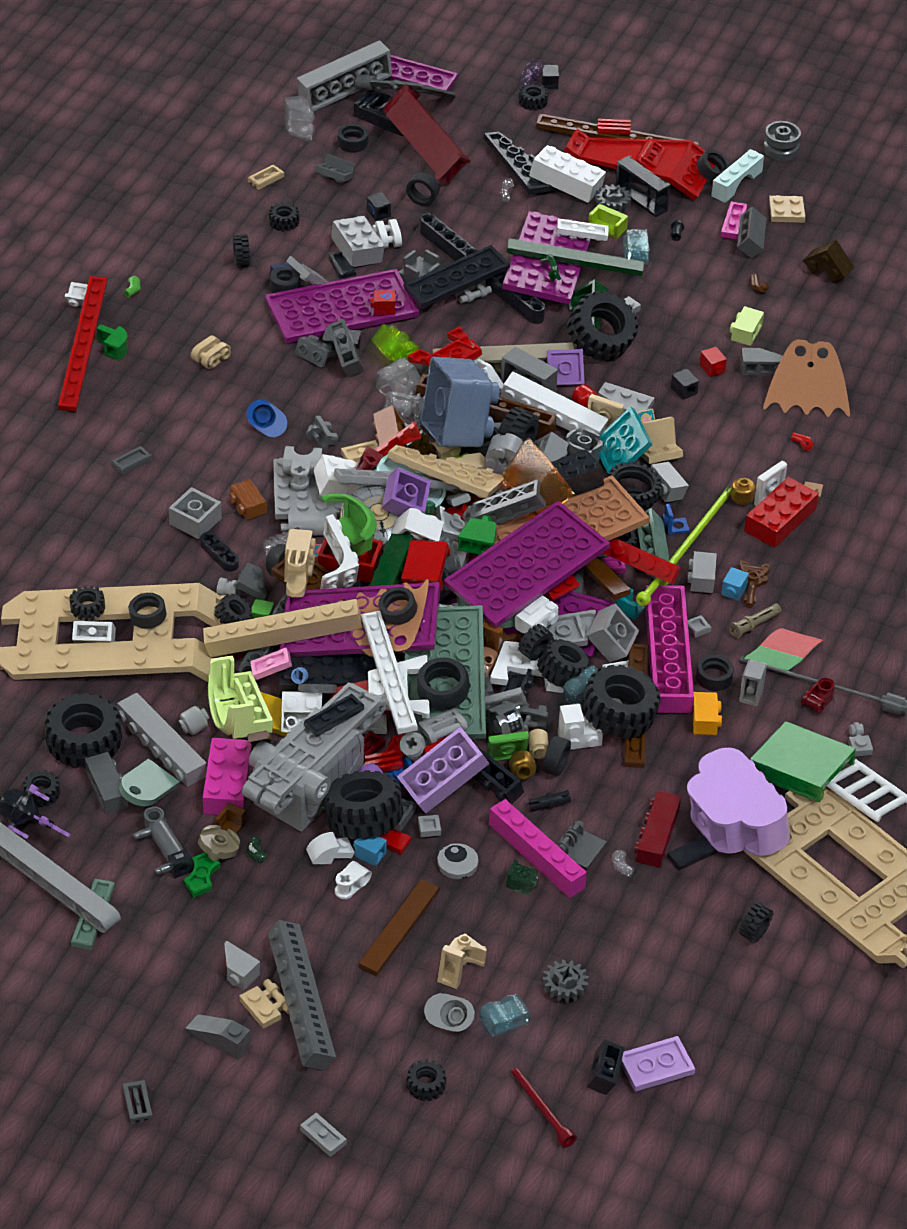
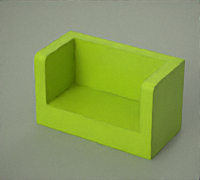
M599 204L589 213L588 223L608 226V236L618 239L627 230L628 216Z

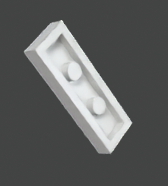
M558 219L557 234L607 241L608 226Z

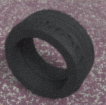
M448 657L434 658L423 664L417 674V691L420 699L429 700V707L438 710H449L463 703L469 693V675L464 665ZM440 676L452 677L459 682L454 688L447 691H437L427 685L432 679Z

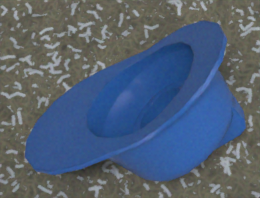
M256 400L249 405L247 418L252 426L269 437H277L285 432L287 418L281 410L266 400Z

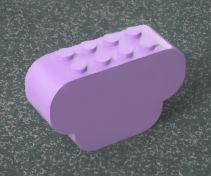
M721 748L706 754L699 762L700 773L693 776L687 784V791L691 801V820L716 850L723 853H736L745 849L750 854L765 856L783 849L790 840L785 798L776 792L774 785L768 783L764 774L756 769L754 762L749 760L741 751L734 748Z

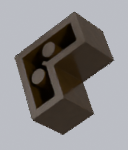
M837 240L813 249L803 259L811 274L824 269L833 283L844 279L855 268Z

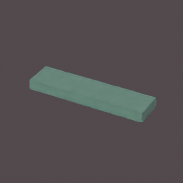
M94 879L91 890L109 903L115 889V882ZM80 917L71 940V946L92 950L99 930Z

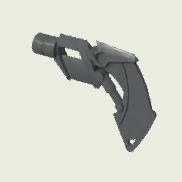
M358 75L355 80L356 88L361 90L390 88L400 90L407 84L410 88L418 91V93L456 98L455 92L412 82L378 80L376 76Z

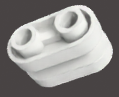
M396 219L388 220V225H384L383 221L375 222L372 228L384 244V249L389 247V243H393L394 247L402 246L401 232Z

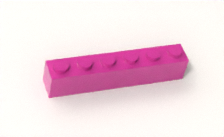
M506 799L490 808L489 825L569 898L585 889L587 872Z

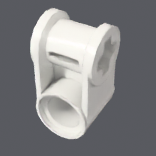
M355 861L350 862L336 876L337 886L335 888V895L340 899L351 898L352 895L369 882L372 872Z

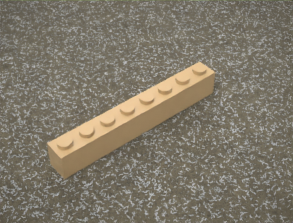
M357 599L207 627L203 628L204 644L209 657H216L356 630L363 627Z

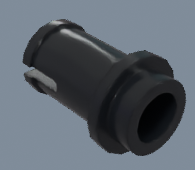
M675 220L671 224L672 232L670 237L673 241H679L684 230V224L681 220Z

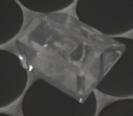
M304 95L285 98V126L288 133L306 141H312V134L315 132L312 121L315 120L314 112L310 110L309 101H306Z

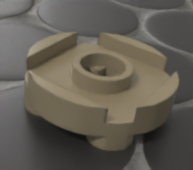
M210 825L202 830L198 844L211 860L217 861L219 859L235 857L239 849L240 839L230 829L225 831L219 825Z

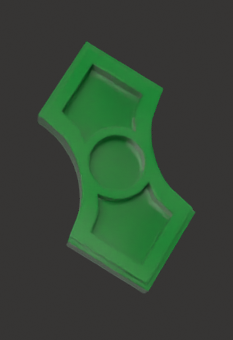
M205 852L193 857L194 870L184 879V885L194 898L212 890L210 878L220 868L219 861L211 860Z

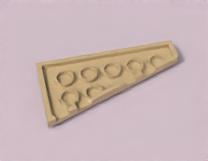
M398 445L389 450L387 458L392 459L397 464L409 466L410 469L421 471L429 477L440 479L445 484H452L459 487L462 491L474 493L479 498L490 497L508 481L510 473L503 472V475L493 473L494 469L480 470L474 464L447 458L446 461L436 459L437 455L434 454L421 455L418 450Z

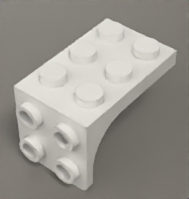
M332 514L326 517L323 534L340 567L322 576L320 589L347 588L352 586L357 580L359 568L357 554L351 551L350 541L347 536L343 535L340 521L336 520Z

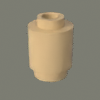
M534 729L529 733V751L534 758L543 759L549 746L548 734L542 729Z

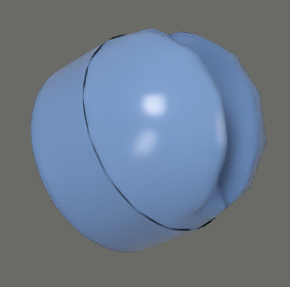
M298 667L291 673L292 680L297 684L305 682L309 676L308 671L303 667Z

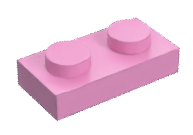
M287 648L250 661L255 680L292 666L290 653Z

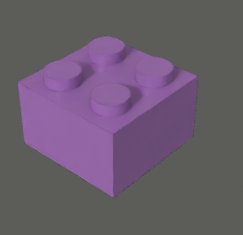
M397 467L388 476L382 509L399 516L409 508H415L420 510L421 513H425L431 481Z

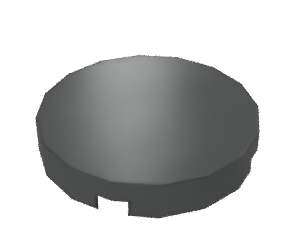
M300 684L298 685V692L337 693V685Z

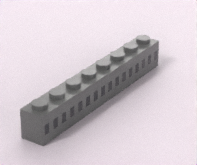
M278 920L270 928L268 938L275 958L299 1055L303 1066L326 1070L336 1058L301 927L300 924Z

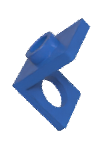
M665 504L662 520L667 534L689 532L686 518L673 519L670 504ZM681 523L684 527L678 529L673 524Z

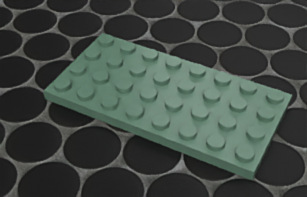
M483 606L439 607L435 649L405 651V660L427 655V662L434 658L448 657L462 663L469 675V693L465 701L456 706L455 709L466 720L468 730L464 732L470 739L486 738ZM407 674L409 700H421L417 691V674ZM440 676L432 679L427 685L437 691H447L454 688L459 682L452 677ZM429 707L430 718L449 711L448 709L438 710ZM414 713L418 730L412 732H417L421 734L426 740H428V738L420 730L418 724L419 722L424 721L427 718H422V715Z

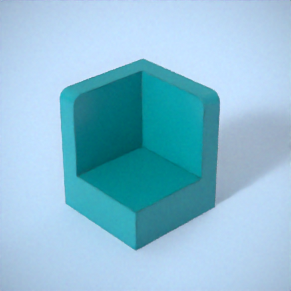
M631 589L630 595L616 599V605L628 618L635 620L644 611V607L632 601L633 589Z

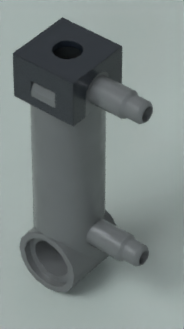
M149 807L144 812L145 829L134 833L133 837L134 839H142L151 835L168 862L154 870L155 874L159 875L170 871L175 879L193 872V858L188 850L183 849L164 817V811L159 807Z

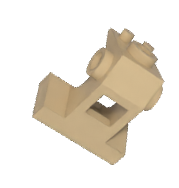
M467 934L454 938L449 946L445 945L442 949L437 982L457 989L460 985L463 965L471 962L484 967L486 947L481 946Z

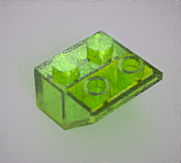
M383 324L371 339L390 361L398 365L407 363L408 355L419 348L415 342L409 340L410 336L406 332H400L393 325L389 327Z

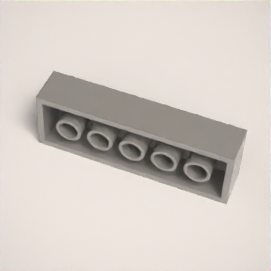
M379 40L298 77L297 84L300 104L309 113H312L360 91L361 89H357L355 85L358 75L376 76L378 80H384L392 76L390 50Z

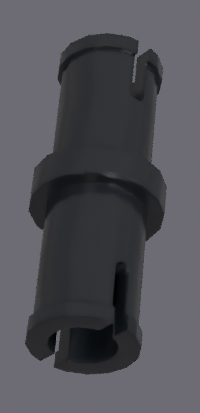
M569 790L554 794L546 793V796L530 798L529 805H531V811L547 807L551 809L555 805L571 803V796H568L570 794Z

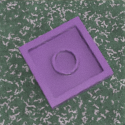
M583 349L547 350V364L558 369L557 386H580L585 384Z

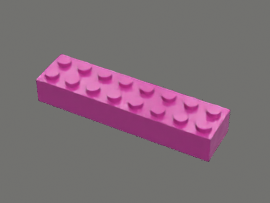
M659 585L651 595L650 604L645 606L650 678L653 680V684H656L661 697L657 713H692L694 692L685 587Z

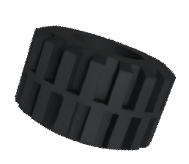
M514 407L501 422L498 434L501 436L510 433L519 437L524 443L523 446L526 449V453L537 436L539 418L533 413L519 407Z
M553 639L548 642L538 660L537 666L539 667V672L542 673V676L548 682L563 689H576L581 685L589 671L591 660L588 658V654L575 643L563 639Z

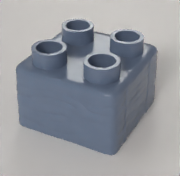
M431 357L421 423L431 436L434 437L440 447H481L484 438H491L493 434V419L488 415L490 404H497L499 400L500 389L498 383L492 382L488 378L486 369H481L471 359Z

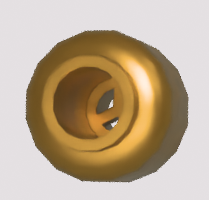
M747 478L736 479L731 488L732 500L738 505L751 503L755 497L756 488L754 482Z
M521 750L515 752L510 757L509 766L511 773L518 779L527 780L535 774L536 764L530 752Z

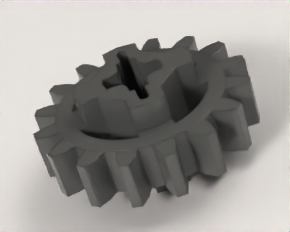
M613 184L610 187L605 185L604 188L599 187V190L596 191L595 202H597V206L601 204L615 211L622 212V208L627 210V206H630L632 195L629 190L626 191V187L621 188L620 185L615 187Z
M562 960V964L554 961V967L548 965L547 971L543 972L542 986H545V992H550V998L557 996V1001H560L562 998H565L566 1002H569V998L576 1001L577 995L583 997L584 991H587L589 976H586V969L581 970V964L574 966L572 960L569 964H566L565 960Z

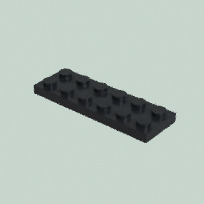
M489 245L403 284V287L407 294L423 309L507 271L510 268V264L492 245Z

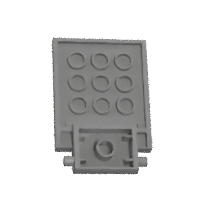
M283 458L274 459L275 519H288V524H281V531H289L290 529L313 531L312 536H324L326 517L333 514L336 520L340 518L344 502L333 501L325 503L320 498L321 495L319 494L315 475H310L309 486L306 489L297 490L292 488V474L282 472Z

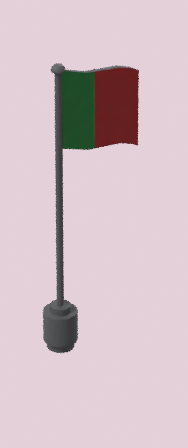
M779 628L770 634L753 652L746 657L741 656L739 661L740 663H747L751 659L767 664L766 669L817 683V679L790 671L798 666L813 649L824 643V640ZM835 685L834 689L879 701L880 706L883 707L882 710L899 716L907 715V699L904 696L888 692L887 695L879 698Z

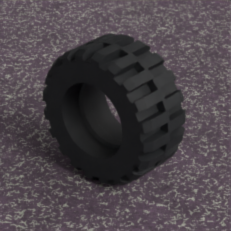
M596 291L585 295L576 305L569 316L568 333L569 336H572L571 341L573 344L577 345L576 348L583 349L585 356H591L595 360L601 359V361L614 360L618 356H622L635 340L634 338L638 333V321H635L637 319L636 314L632 312L633 308L630 304L627 305L625 303L626 300L618 298V295L614 293L611 295L606 291L602 293ZM591 317H599L606 320L614 329L615 335H606L598 331L594 327Z
M608 665L607 668L604 666L591 675L587 682L581 705L586 719L589 723H593L592 726L595 729H600L603 734L607 735L608 733L615 738L620 736L626 739L630 738V736L633 738L640 736V734H644L652 727L661 697L656 684H653V680L649 676L646 677L644 672L636 671L631 666L628 668L625 665ZM612 698L624 700L628 702L630 705L616 702Z
M77 693L73 694L72 697L66 696L62 698L61 702L57 701L53 708L49 709L45 717L47 749L62 764H70L75 768H78V766L85 768V758L106 752L113 757L118 752L122 743L121 715L117 707L108 699H102L97 694L93 696L90 693H84V695H78ZM78 727H93L97 729L89 734L70 732Z
M364 770V772L355 771L352 774H344L341 778L338 777L331 783L330 789L323 799L327 825L334 833L344 838L350 837L357 840V838L379 837L380 834H386L390 829H394L401 821L403 815L400 785L389 774H382L380 771L371 772L370 770Z

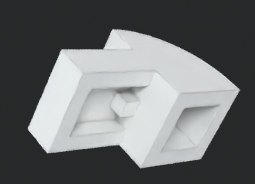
M333 832L319 835L309 843L306 849L313 864H331L334 858H352L355 853L348 838H335Z

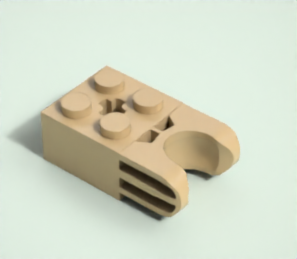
M289 530L285 549L284 582H287V596L303 597L305 595L308 577L312 576L315 564L314 550L316 539L312 538L313 531Z

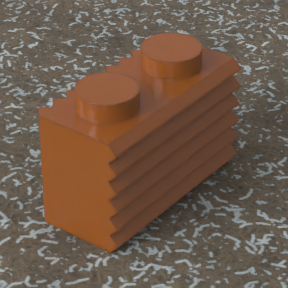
M250 479L230 486L229 499L232 504H236L239 514L244 515L246 520L267 513V502Z

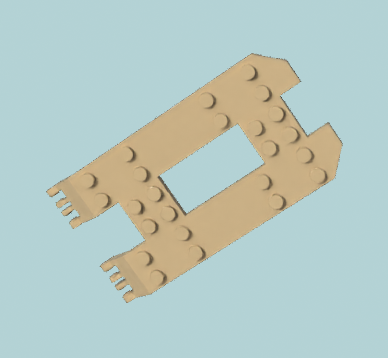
M200 583L99 588V591L102 590L104 594L105 610L103 614H100L99 618L94 616L95 620L131 619L128 609L129 603L135 596L142 593H155L164 599L167 612L165 620L160 625L149 629L139 628L134 625L133 641L57 644L60 622L85 621L84 618L79 620L78 616L75 618L71 613L70 594H72L73 590L77 591V589L23 591L3 605L2 625L19 624L17 646L0 647V670H5L14 680L191 672L208 682L211 659L228 656L226 654L209 657L205 644L196 638L173 639L175 617L195 616L212 627L224 624H221L219 622L220 619H217L215 607L226 595L220 596ZM87 601L82 604H91L93 602ZM148 606L140 609L137 613L143 615L152 614L158 608Z
M828 787L824 788V797L820 803L788 791L785 794V800L795 807L794 810L788 813L790 833L788 844L783 849L765 856L750 854L745 849L743 851L877 963H897L900 967L905 968L907 966V935L903 934L893 924L907 914V849ZM828 834L884 880L859 897L807 855L804 850Z

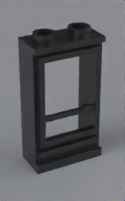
M368 90L354 103V117L402 137L404 136L387 117L386 113L381 112L385 105L393 98L392 96L380 93V91ZM374 104L381 106L378 107V110L372 108Z
M630 155L617 161L615 187L617 185H620L621 188L626 187V191L629 190L632 195L631 200L654 217L667 212L671 184L662 181L634 159H631ZM633 176L648 186L647 192L632 182ZM652 190L656 192L655 198L651 196Z

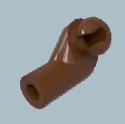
M756 274L750 276L752 289L760 293L767 292V289H769L768 283L765 284V281L759 283V277Z

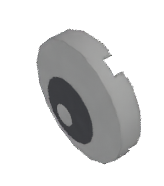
M459 843L450 844L439 852L437 864L443 875L452 879H462V877H470L476 872L478 855L473 848Z

